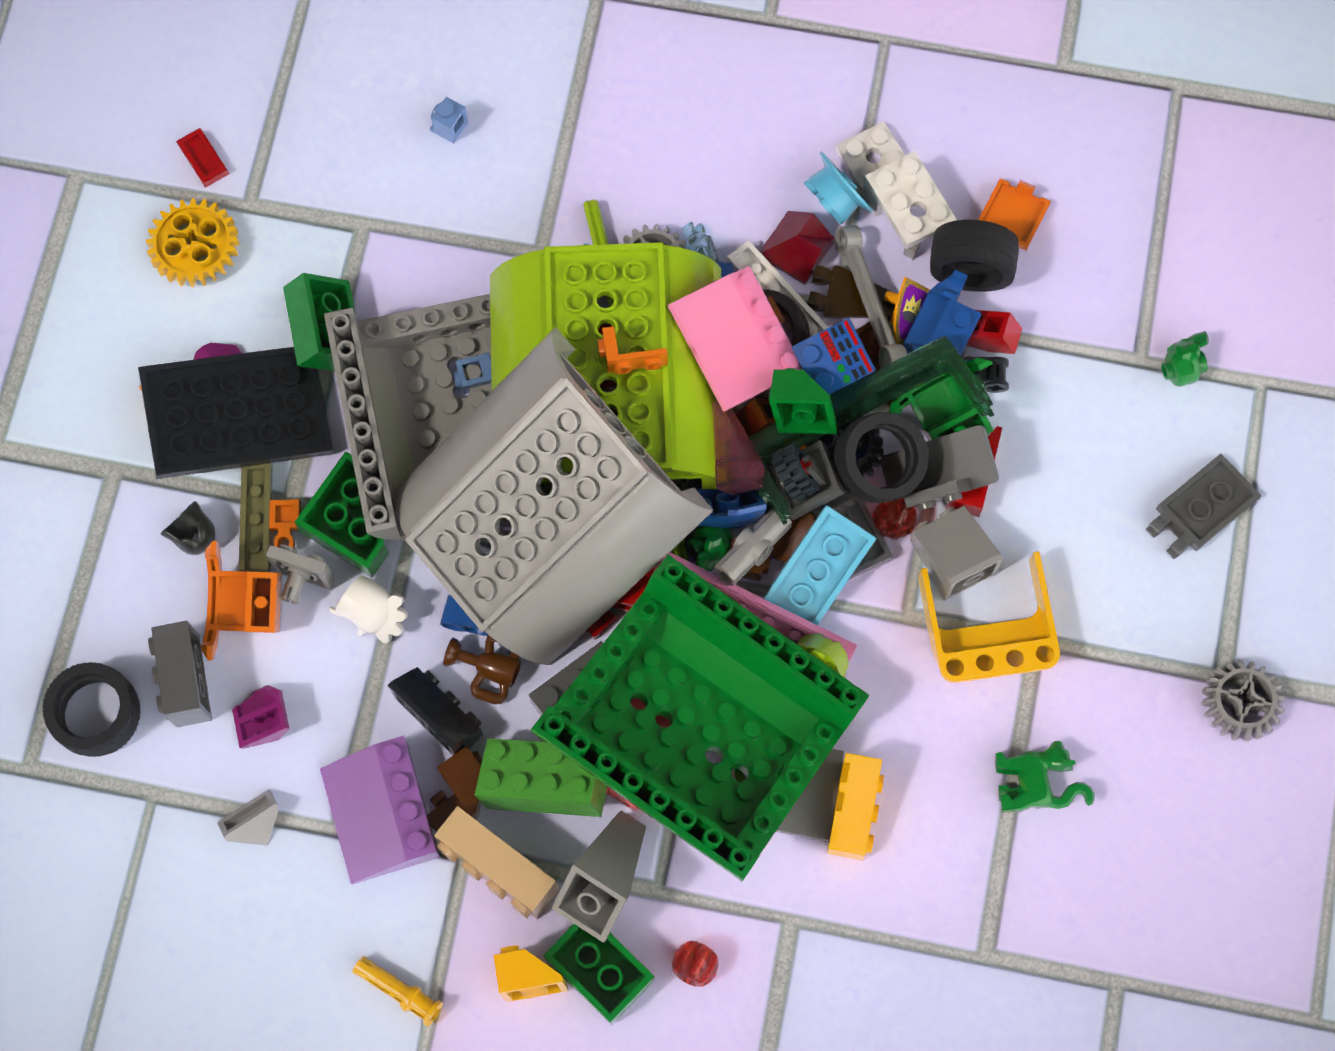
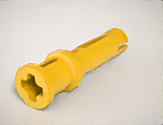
M362 956L353 968L352 973L400 1003L403 1011H410L423 1019V1024L427 1027L432 1024L443 1006V1002L440 1000L435 1002L423 994L420 987L414 985L410 987L365 956Z

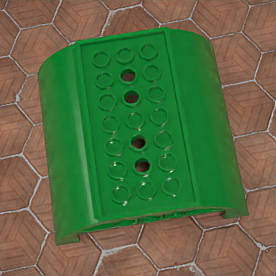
M667 555L652 574L642 595L554 707L549 706L531 728V732L742 882L870 695L676 559ZM633 698L642 700L645 708L642 710L633 708L630 700ZM655 717H666L670 722V726L667 728L660 727L656 723ZM712 751L717 753L720 757V763L715 764L708 761L706 752ZM731 770H741L746 780H735L731 775Z

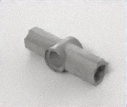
M772 507L753 528H745L736 538L733 548L714 566V572L719 576V579L726 585L734 586L754 565H761L771 554L773 545L792 527V521L788 518L787 514L779 508L775 509Z

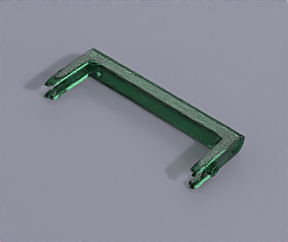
M945 335L829 394L838 428L943 373H949L982 417L987 415L990 417L994 416L990 408L993 403L985 391L986 386L980 375L972 373ZM773 423L736 442V446L743 461L759 485L757 488L759 496L766 504L770 503L784 525L787 523V519L791 518L786 509L788 505L765 465L772 462L773 459L771 457L773 453L791 443L796 442V444L802 447L825 434L778 433L776 423Z

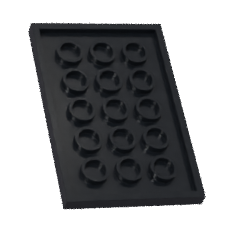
M294 347L138 367L156 479L333 454L318 369L297 366Z

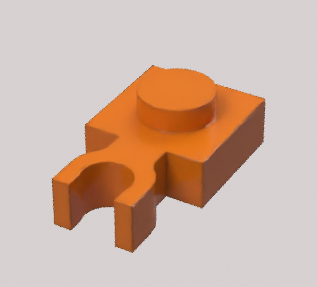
M299 499L270 500L269 529L271 531H278L274 538V546L280 548L281 541L289 540V546L295 549L292 531H299L294 523L301 514V501Z

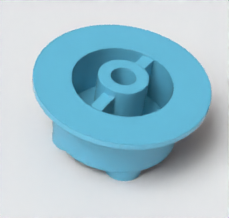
M821 151L820 156L824 168L804 182L806 187L820 200L821 205L840 224L844 223L858 206L874 212L870 204L859 193L858 187L844 171H840L826 154Z

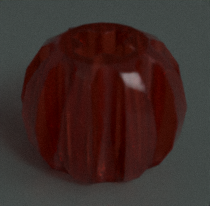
M903 498L887 503H878L873 512V525L879 529L881 536L889 537L891 540L907 537L917 523L916 510L914 507L907 508Z
M687 941L680 945L675 951L672 961L675 975L683 982L694 987H703L709 984L716 976L719 966L716 953L710 947L697 941Z

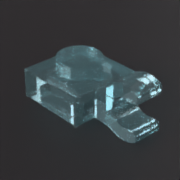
M689 222L683 227L684 235L689 242L685 249L703 254L715 262L720 260L710 235H706V229L702 223L694 227L693 222Z

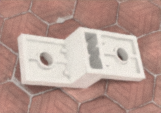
M885 121L835 145L836 153L862 196L873 208L875 217L885 213L906 249L934 236L936 229L942 224L957 221V218L917 153L913 151L905 155ZM876 153L880 156L881 160L877 163H871L867 161L866 155ZM914 206H920L926 213L921 217H916L911 214L910 209Z

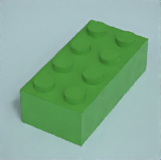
M487 738L475 797L487 809L602 817L607 786L546 742Z

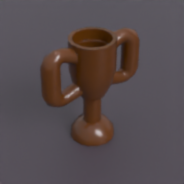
M489 635L485 641V651L480 655L462 650L461 643L453 637L447 646L443 665L451 666L460 661L475 666L478 672L471 682V694L476 699L494 705L502 704L508 697L509 688L513 687L521 666L520 656L513 652L510 655L494 652V642L497 641ZM487 678L499 684L500 693L481 688L480 684Z

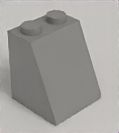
M965 506L957 510L955 507H951L939 515V519L931 523L929 520L919 523L913 528L914 531L910 538V542L925 568H927L944 601L996 575L1003 560L999 550Z

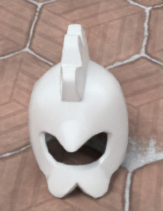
M362 575L350 585L340 601L336 603L337 608L331 606L328 610L334 615L345 617L354 622L358 627L357 636L361 637L367 633L375 634L383 643L390 642L392 635L398 636L403 633L404 628L400 622H403L408 617L407 611L401 607L405 601L402 595L395 594L391 596L379 583Z

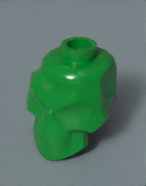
M1206 331L1181 339V341L1175 342L1167 348L1165 363L1161 364V370L1166 380L1170 379L1173 385L1181 387L1198 381L1201 373L1207 372V360L1203 351L1200 350L1201 347L1209 344V337Z
M699 526L694 529L693 538L687 541V547L691 556L696 561V565L712 572L714 566L730 551V542L733 538L728 528Z

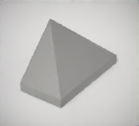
M267 790L217 822L226 841L268 846L279 806L271 791Z

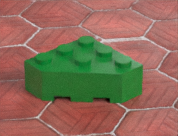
M345 451L294 523L300 533L373 578L389 555L386 539L367 534L352 455Z

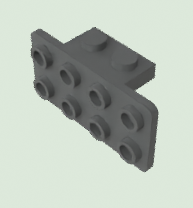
M977 425L927 441L929 463L923 480L910 494L896 501H891L896 512L918 507L919 511L936 507L935 501L944 499L945 503L962 499L961 493L996 483L999 480V475L985 427ZM904 449L883 455L880 458L887 487L898 482L903 475L906 465Z

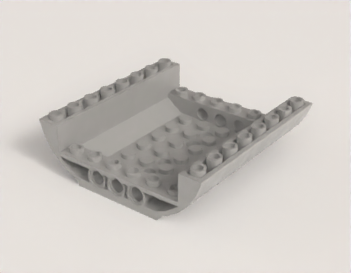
M490 294L357 321L353 308L324 313L367 534L386 540L405 541L406 536L399 524L394 506V497L398 486L492 392L490 383L470 388V393L466 398H456L454 396L456 386L453 374L448 369L449 364L453 361L488 352L491 359ZM471 364L463 368L466 380L483 376L480 364ZM540 484L544 493L550 494L552 492V484ZM502 518L500 521V527L511 524L506 518Z
M556 327L398 486L394 497L395 512L406 536L405 541L480 631H485L499 644L520 657L543 665H550L714 511L694 487L680 491L574 368L567 358L575 349ZM564 457H568L573 462V471L570 474L562 470L561 461ZM544 477L552 482L553 489L550 494L544 493L541 489L540 483ZM502 518L508 519L511 523L512 529L509 534L503 533L500 528ZM482 538L488 539L491 543L489 554L484 553L480 548Z

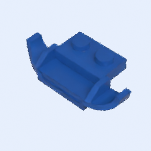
M954 270L949 277L937 283L928 292L903 342L908 356L906 373L918 378L930 355L953 366L958 363L982 314L957 302L968 275Z

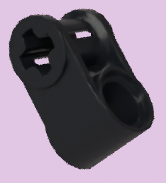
M965 356L958 361L957 364L973 358H982L993 363L980 371L972 372L973 377L962 375L969 390L1000 393L1009 389V383L1006 381V368L1009 366L1007 358Z

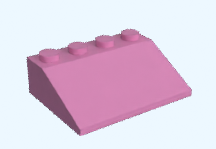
M750 266L731 273L668 305L723 412L771 390L774 369L794 368L803 370L788 337Z

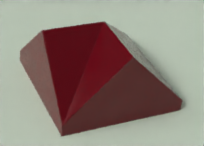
M787 211L759 252L772 266L806 285L814 273L816 265L821 263L835 243V238L814 213Z

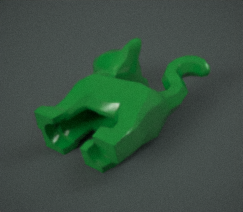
M1061 741L1052 742L1049 748L1043 752L1028 751L1010 758H1006L1002 752L995 753L996 773L1018 775L1019 787L1015 789H1010L1007 785L998 786L1001 813L1022 812L1030 808L1061 809L1068 807L1077 794L1083 795L1086 805L1090 806L1095 801V793L1092 787L1086 783L1075 782L1067 786L1060 797L1052 794L1047 771L1069 772L1073 770V765L1076 764L1075 760L1070 759L1069 751L1065 749Z

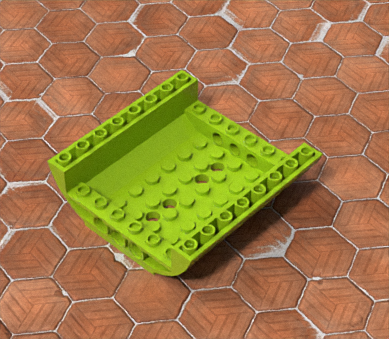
M663 242L545 246L544 249L528 252L502 263L490 275L492 391L556 327L575 349L567 358L568 361L605 404L617 411L618 419L670 479L701 478L702 489L732 488L728 410L723 412L668 308V305L721 279V267L703 254L681 247L663 245ZM602 296H609L614 300V303L608 308H603L597 304V301ZM603 324L614 326L618 354L666 348L668 364L663 365L657 370L640 368L632 369L627 374L608 373L606 357L599 356L597 339H603V335L598 332V328ZM604 380H613L617 387L612 392H604L601 390L600 384ZM564 457L561 461L562 470L567 474L573 471V462L568 457ZM544 477L540 484H552V482Z

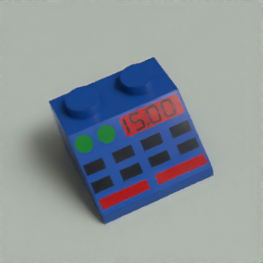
M850 318L792 346L802 369L828 394L876 371Z

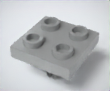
M283 544L280 545V548L270 545L266 557L276 572L288 576L283 591L279 596L280 599L286 602L291 600L292 604H297L305 582L332 590L336 579L330 567L325 563L324 558L311 553L308 556L297 554L296 549Z

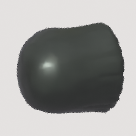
M194 501L161 532V535L173 542L183 552L189 555H199L214 541L216 533L211 520L202 511L198 502ZM194 534H198L197 540L193 539Z

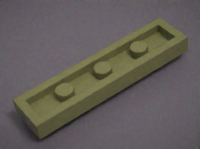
M271 463L241 467L239 571L270 572V561L266 554L271 545V530L269 529L273 471Z

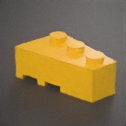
M845 753L827 854L863 860L866 853L872 852L874 835L869 834L871 822L876 823L879 805L875 804L876 793H881L884 775H880L882 759Z

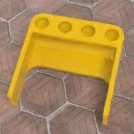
M1039 551L1033 552L1029 559L1037 601V611L1032 617L952 630L939 628L927 568L920 569L918 582L930 646L939 671L946 681L961 683L1042 671L1053 668L1058 663L1060 649Z

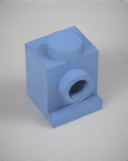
M446 96L442 102L434 107L431 113L432 126L430 131L454 144L468 123L465 106Z
M489 352L455 361L458 370L452 372L456 389L462 388L464 394L470 393V388L491 383V359ZM471 364H480L483 376L466 380L463 368Z

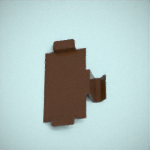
M441 790L429 799L435 807L428 814L430 824L435 832L440 829L457 806L466 812L455 794L447 799Z

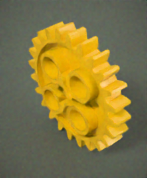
M195 198L191 199L190 205H186L183 199H181L179 208L169 204L171 212L166 213L161 210L160 214L163 219H153L152 221L156 229H148V233L152 238L146 240V244L150 248L147 250V254L150 258H153L151 260L153 267L158 268L157 271L161 277L166 275L170 283L177 278L179 286H183L186 280H188L191 287L195 286L196 280H200L202 285L205 286L207 277L217 281L215 273L220 272L225 275L226 271L223 266H233L234 264L230 256H238V252L234 247L240 245L238 238L235 237L239 232L234 226L233 218L228 217L225 209L219 211V207L215 202L209 207L206 199H203L200 205L197 204ZM189 224L186 229L178 230L181 225ZM216 230L213 235L205 236L208 231ZM181 249L178 254L170 255L173 250ZM208 255L204 261H197L200 256Z

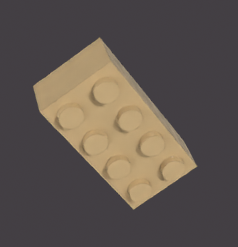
M458 806L434 835L439 842L437 848L441 850L440 852L454 863L457 859L462 861L461 866L465 872L477 881L481 878L488 881L486 883L489 887L488 889L502 900L506 896L512 900L510 904L525 918H528L531 914L538 919L559 891L557 882Z

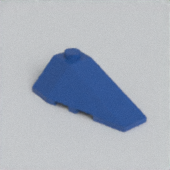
M746 479L732 481V488L696 489L714 510L698 526L728 529L744 528L748 524L757 523L766 511L767 505Z

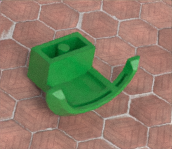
M973 358L945 369L898 396L891 403L888 412L900 414L910 404L928 441L977 425L984 426L987 434L994 430L982 406L975 402L962 375L980 371L993 363L982 358Z

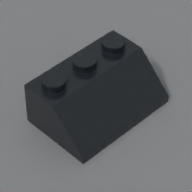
M416 667L392 680L387 686L394 698L451 755H455L466 746L470 749L483 736L479 728L482 722L471 711L465 714L458 707L461 704L459 699L449 690L444 693L437 686L440 681L429 670L423 673Z

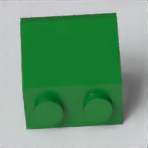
M794 368L773 370L769 401L778 433L837 434L838 427L830 395L804 370Z

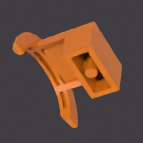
M212 541L205 550L208 571V603L205 633L201 644V651L209 661H212L216 654L220 630L263 633L280 632L281 599L279 596L282 589V573L222 571L220 546L217 541Z

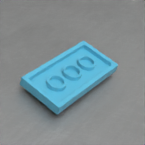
M826 504L763 596V599L818 625L877 538Z

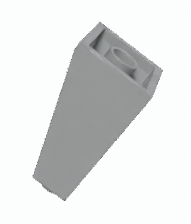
M620 810L573 864L551 909L604 943L630 895L646 826Z

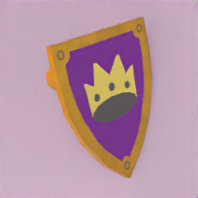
M904 277L899 293L887 291L884 295L885 302L895 304L889 324L894 325L896 344L902 345L930 289L907 277Z

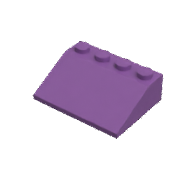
M404 735L374 744L320 768L351 885L440 858L410 748Z

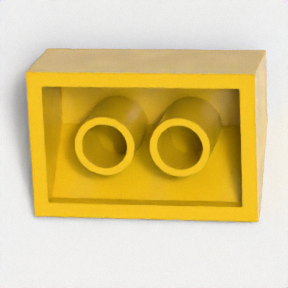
M519 945L500 948V954L493 955L499 994L506 1002L568 991V986L561 974L526 949H519Z

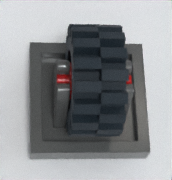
M820 440L802 450L800 445L793 442L773 453L771 457L773 459V466L770 469L787 515L793 521L845 494L827 446L823 441Z

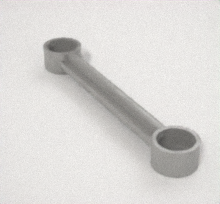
M858 226L838 227L835 233V247L840 255L846 256L879 344V365L881 371L884 374L904 373L908 365L907 352L902 344H896L861 251L863 245L861 230Z

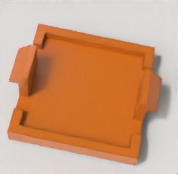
M1000 178L978 220L996 223L1008 228L1018 237L1019 248L1027 251L1051 201L1043 197L1038 198L1034 196L1033 192L1036 186L1023 180L1019 181L1016 188L1010 185V182Z

